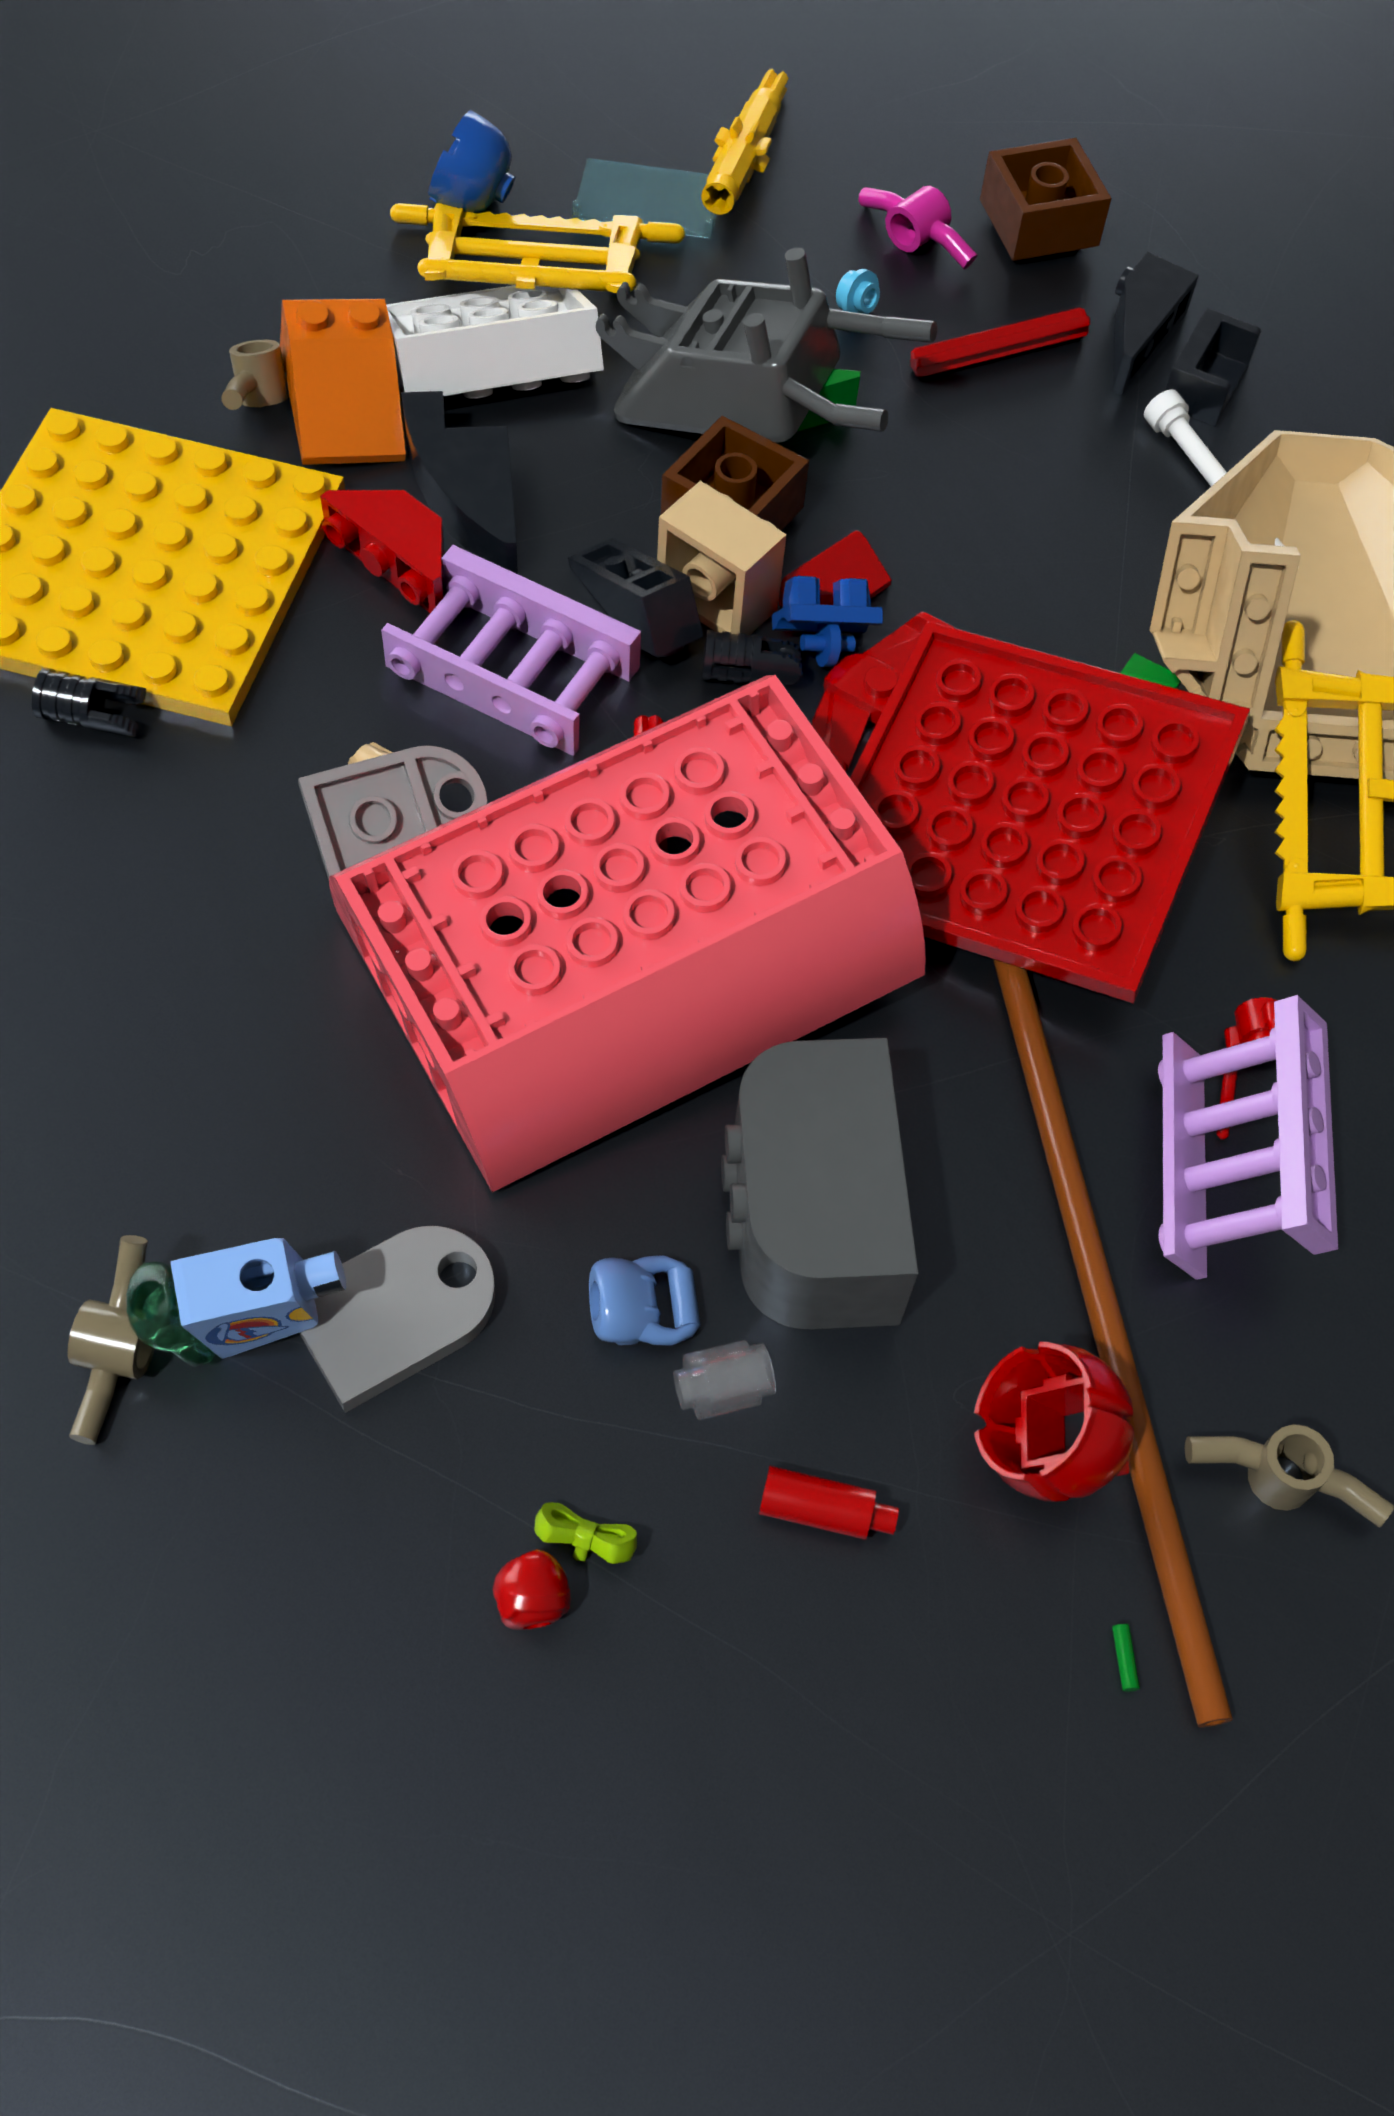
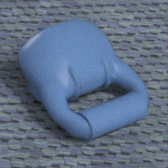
M665 1255L642 1257L633 1261L623 1258H605L597 1261L591 1267L589 1275L590 1314L594 1332L601 1341L618 1345H633L643 1341L652 1345L672 1346L692 1338L698 1328H700L693 1270L684 1262ZM659 1272H664L668 1275L675 1329L663 1327L659 1324L661 1312L657 1306L655 1291L657 1282L653 1276Z

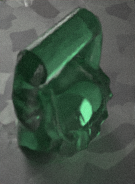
M149 1262L140 1265L130 1278L126 1292V1313L134 1333L142 1343L159 1351L173 1352L179 1359L193 1367L209 1364L213 1360L215 1353L181 1326L171 1266L162 1262Z

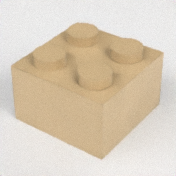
M700 480L659 516L657 560L690 577L701 623L715 630V632L726 631L732 634L746 633V635H751L778 610L787 534L777 529L771 522L761 519L737 504L728 495L718 492Z

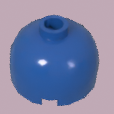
M469 110L452 133V136L456 139L449 151L443 150L430 182L428 195L431 196L429 199L435 203L463 208V212L481 213L485 212L495 199L504 203L516 177L509 173L512 154L510 144L503 133L487 119Z

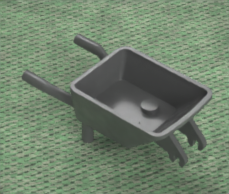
M792 248L785 253L790 285L719 278L709 283L687 307L654 299L648 289L641 283L638 284L634 291L636 297L634 298L630 294L629 284L623 282L617 291L618 301L624 309L655 336L632 330L621 315H618L614 320L613 326L615 330H613L609 326V319L605 313H602L596 321V331L608 345L635 367L614 406L615 416L619 422L704 434L721 416H724L775 443H780L792 438L809 410L829 421L834 426L882 432L887 427L888 411L886 409L835 404L819 394L841 354L835 329L883 336L884 338L933 343L937 336V322L892 316L883 317L830 309L824 291L811 287L805 250L802 248Z

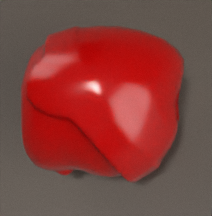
M536 1549L507 1562L495 1576L493 1595L500 1612L501 1622L510 1629L525 1630L550 1625L557 1622L570 1609L571 1597L566 1573L556 1558L546 1551Z

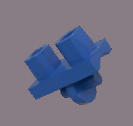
M794 576L785 582L783 608L772 614V631L816 632L815 635H801L800 649L802 651H815V658L820 667H834L838 662L840 652H854L856 647L854 636H841V633L863 634L867 631L869 625L879 626L883 624V607H871L867 579L847 578L834 582V605H820V578Z

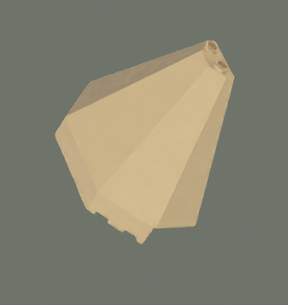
M1274 430L1171 523L1149 631L1154 636L1163 662L1172 673H1175L1190 693L1250 709L1247 726L1236 750V755L1248 770L1275 772L1274 770L1283 759L1274 751L1283 738L1274 731L1283 718V706H1277L1275 676L1277 668L1283 666L1281 636L1286 622L1297 620L1304 626L1305 663L1302 665L1303 670L1356 677L1357 670H1360L1366 674L1394 677V447L1376 438ZM1279 538L1284 546H1275V539ZM1307 707V775L1359 779L1358 709ZM1382 710L1383 779L1394 780V710Z

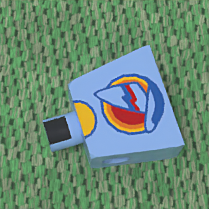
M272 1238L170 1261L181 1326L221 1359L314 1328L318 1324L315 1299L346 1290L344 1269L336 1251L303 1260L284 1238Z

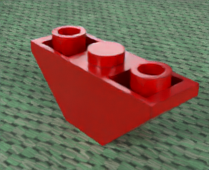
M328 490L320 496L324 518L322 526L328 539L340 549L345 548L360 559L367 570L374 576H382L398 588L408 602L413 605H420L431 613L445 596L441 560L445 555L442 518L405 490Z

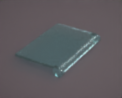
M587 158L577 200L573 201L572 218H579L582 221L596 219L599 222H613L614 215L637 216L642 219L644 224H648V221L677 223L684 228L685 235L710 239L713 234L716 214L707 210L701 199L702 190L709 174Z

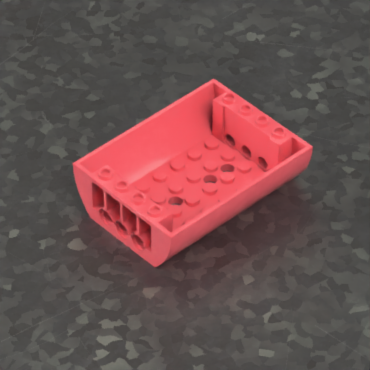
M766 675L329 876L330 891L338 915L492 1193L751 1063L765 1050L781 1043L795 1041L925 975L926 957L922 920L903 852L776 675ZM725 811L740 813L746 818L741 825L732 828L722 827L716 824L713 819ZM670 837L687 839L692 844L686 851L679 854H669L658 847L663 840ZM560 889H570L580 895L578 901L568 907H555L546 901L550 894ZM506 915L518 917L523 921L520 929L512 934L501 935L490 930V926L496 919Z

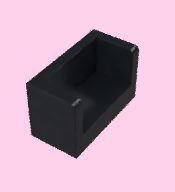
M1207 308L1172 367L1165 391L1170 389L1176 390L1189 406L1188 415L1191 418L1215 427L1249 367L1261 329Z

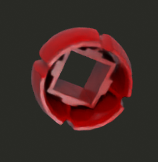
M1039 1342L1038 1349H1027L1023 1346L1015 1349L1001 1359L989 1373L981 1387L974 1413L984 1420L986 1426L974 1432L981 1456L1006 1484L1029 1497L1042 1501L1060 1502L1067 1501L1070 1498L1090 1496L1109 1484L1116 1476L1129 1474V1455L1134 1442V1428L1130 1424L1134 1415L1132 1400L1124 1383L1105 1361L1081 1347ZM1084 1412V1422L1081 1431L1072 1447L1065 1453L1064 1416Z

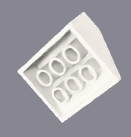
M516 285L386 304L394 339L400 392L443 391V396L463 393V396L466 398H481L491 395L493 388L512 385L514 390H531L542 385L541 380L560 377L562 382H580L589 379L590 372L604 370L601 338L596 331V321L598 320L597 307L577 289L536 286L535 289L516 288Z

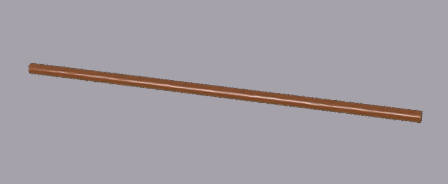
M993 959L1099 1358L1105 1361L1119 1376L1132 1400L1134 1415L1130 1424L1134 1428V1442L1129 1455V1471L1197 1726L1210 1727L1232 1721L1233 1717L1027 969Z

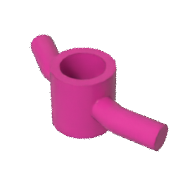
M930 185L923 186L905 199L896 193L865 187L860 191L859 204L862 207L887 211L885 218L886 230L894 245L900 250L914 252L932 239L941 244L963 269L968 268L977 258V253L949 226L952 219L951 208L944 194L937 188Z

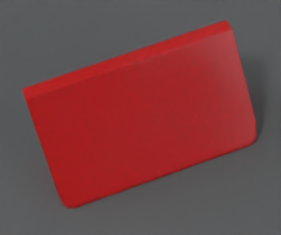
M855 530L786 575L781 582L779 606L783 608L785 582L794 576L820 578V605H834L833 583L840 579H867L870 599L891 586L892 580L866 537L859 530Z

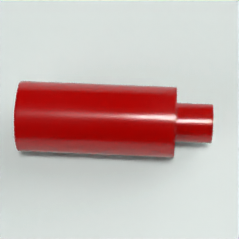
M770 1465L759 1515L866 1540L869 1529L894 1535L899 1508L875 1502L876 1490Z

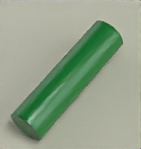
M1129 1624L1112 1626L1122 1691H1137L1140 1689L1130 1626Z

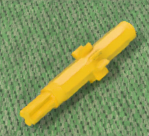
M773 69L768 70L758 89L751 94L749 100L745 103L740 115L735 117L730 130L721 127L714 141L719 146L712 158L715 164L707 177L701 194L703 205L710 212L717 215L728 213L739 199L745 184L750 181L754 169L761 173L765 171L770 160L765 153H767L772 143V139L768 137L776 123V118L781 109V101L787 91L785 85L789 78L784 71L777 75Z

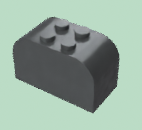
M863 1038L791 1041L773 1046L758 1055L748 1066L742 1077L735 1125L725 1126L726 1154H722L721 1157L723 1192H730L731 1211L726 1212L728 1250H739L741 1276L747 1295L752 1303L768 1318L784 1326L796 1329L811 1330L900 1325L918 1276L888 1039Z

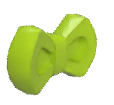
M554 1502L543 1504L536 1514L534 1526L536 1535L546 1543L572 1544L575 1546L573 1558L578 1561H586L590 1549L608 1563H624L632 1559L637 1549V1532L630 1525L599 1524L583 1519L565 1505Z

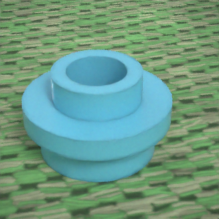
M867 269L847 272L841 278L836 290V303L843 311L869 314L875 309L880 298L878 278L874 272Z

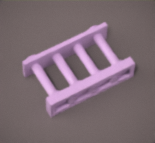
M452 545L441 558L445 596L412 635L389 623L381 630L386 667L392 669L394 673L404 679H413L534 737L535 740L546 747H555L574 756L579 750V713L576 710L604 673H611L628 682L632 679L640 668L641 631ZM464 607H470L491 617L460 657L434 645ZM510 629H517L538 639L507 679L481 667ZM557 651H564L585 661V663L554 702L529 690L528 688Z
M1298 995L1274 1002L1275 1028L1271 1029L1270 1036L1200 1055L1174 1032L1162 1035L1163 1060L1159 1062L1158 1074L1163 1086V1224L1159 1228V1242L1163 1256L1195 1280L1207 1278V1246L1277 1230H1283L1313 1255L1338 1250L1327 1023ZM1276 1060L1277 1082L1273 1083L1271 1090L1205 1108V1079ZM1278 1115L1279 1138L1274 1141L1273 1146L1206 1163L1205 1133ZM1280 1171L1281 1196L1276 1199L1275 1204L1206 1220V1189Z

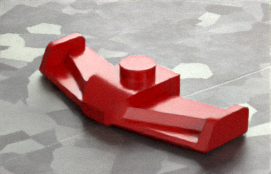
M922 611L863 654H853L839 660L824 678L823 686L825 691L811 725L846 774L849 772L868 721L877 723L926 622L930 621L954 628L953 626Z

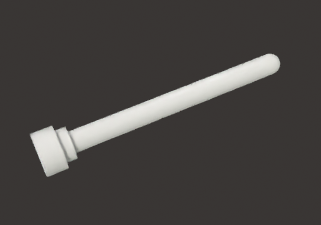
M1174 389L1158 394L1147 405L1144 411V418L1156 433L1162 432L1166 437L1172 436L1210 486L1214 485L1227 472L1190 426L1189 406ZM1279 538L1275 539V546H1284Z

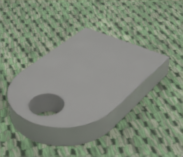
M437 746L412 747L298 778L299 788L328 879L331 875L487 804L485 787L474 767L457 753ZM449 783L462 784L471 793L472 804L463 812L450 811L443 806L440 800V790Z
M421 1226L405 1230L344 1262L342 1266L346 1278V1290L316 1298L318 1324L314 1328L299 1334L346 1413L459 1350L480 1334L491 1317L495 1303V1283L490 1261L482 1248L474 1240L454 1229L441 1226ZM456 1262L469 1264L476 1271L473 1281L460 1288L449 1287L440 1280V1274L443 1269Z

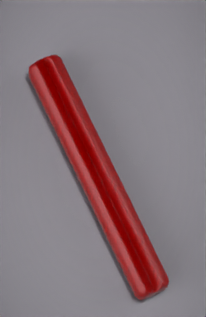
M1078 307L916 347L911 351L910 366L915 376L922 378L1082 338L1088 334L1089 325L1091 324L1090 317L1086 315L1083 308Z

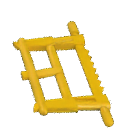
M398 203L390 209L391 219L396 223L428 226V223L433 224V231L428 233L425 238L429 245L428 258L420 260L417 266L419 274L426 281L453 280L516 285V288L535 289L536 286L609 291L616 294L621 284L627 282L631 292L637 284L632 270L635 261L641 255L640 251L636 248L639 239H647V242L677 244L685 238V230L680 224L648 221V224H644L642 219L637 216L614 215L613 222H599L596 219L582 221L579 218L565 220L560 216L546 218L543 215L529 217L526 214L511 216L507 212L493 214L490 211L481 213L463 212V208L437 203L434 208H429L428 205ZM483 226L602 235L610 237L609 247L461 237L463 227ZM456 254L514 258L522 259L520 264L454 260ZM541 261L597 264L606 265V270L540 266Z
M1290 620L1284 624L1281 636L1283 666L1277 668L1275 676L1277 706H1283V718L1274 730L1283 737L1274 750L1283 758L1274 770L1283 778L1274 791L1283 798L1275 813L1283 820L1274 833L1283 839L1275 851V854L1283 860V873L1278 878L1276 896L1277 911H1286V915L1283 916V954L1288 960L1295 962L1303 959L1307 950V923L1303 910L1357 907L1359 915L1374 910H1394V877L1384 876L1383 801L1394 802V780L1383 779L1382 710H1394V677L1366 674L1360 670H1357L1356 677L1303 670L1302 665L1305 663V629L1300 621ZM1307 707L1358 709L1360 875L1308 873Z

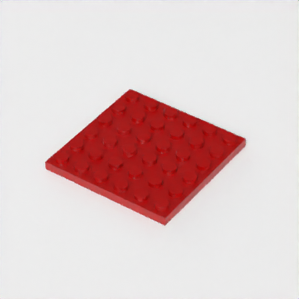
M927 621L850 779L903 852L918 901L924 937L1134 1004L1247 726L1250 709Z

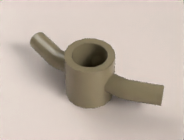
M267 339L252 340L239 343L229 349L234 377L229 381L222 394V403L226 408L236 410L241 405L248 407L271 406L288 399L289 391L279 342Z
M125 1235L120 1238L114 1285L109 1303L91 1299L85 1301L80 1307L70 1331L68 1341L69 1363L74 1366L92 1369L85 1395L69 1434L71 1439L83 1444H96L114 1395L118 1376L136 1380L140 1379L147 1371L155 1351L159 1326L158 1317L154 1313L136 1310L148 1240L141 1236Z
M1293 1424L1281 1427L1264 1445L1236 1436L1186 1437L1185 1456L1189 1464L1235 1463L1247 1467L1248 1481L1253 1493L1262 1503L1273 1509L1288 1511L1299 1508L1318 1491L1339 1498L1379 1528L1394 1510L1392 1503L1356 1477L1335 1469L1334 1455L1329 1443L1319 1432L1307 1426ZM1277 1457H1285L1293 1461L1300 1469L1303 1480L1295 1479L1288 1475L1281 1468Z

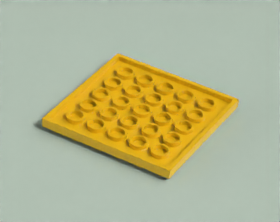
M50 408L0 491V669L36 678L42 668L54 669L56 672L61 671L70 675L85 676L88 679L95 677L146 688L143 705L232 727L325 536L322 526L324 518L320 496L328 490H346L344 477Z

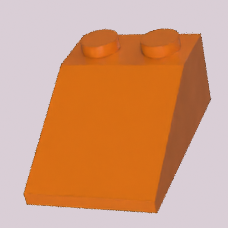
M385 299L282 300L280 348L302 465L405 461L406 449L394 339Z

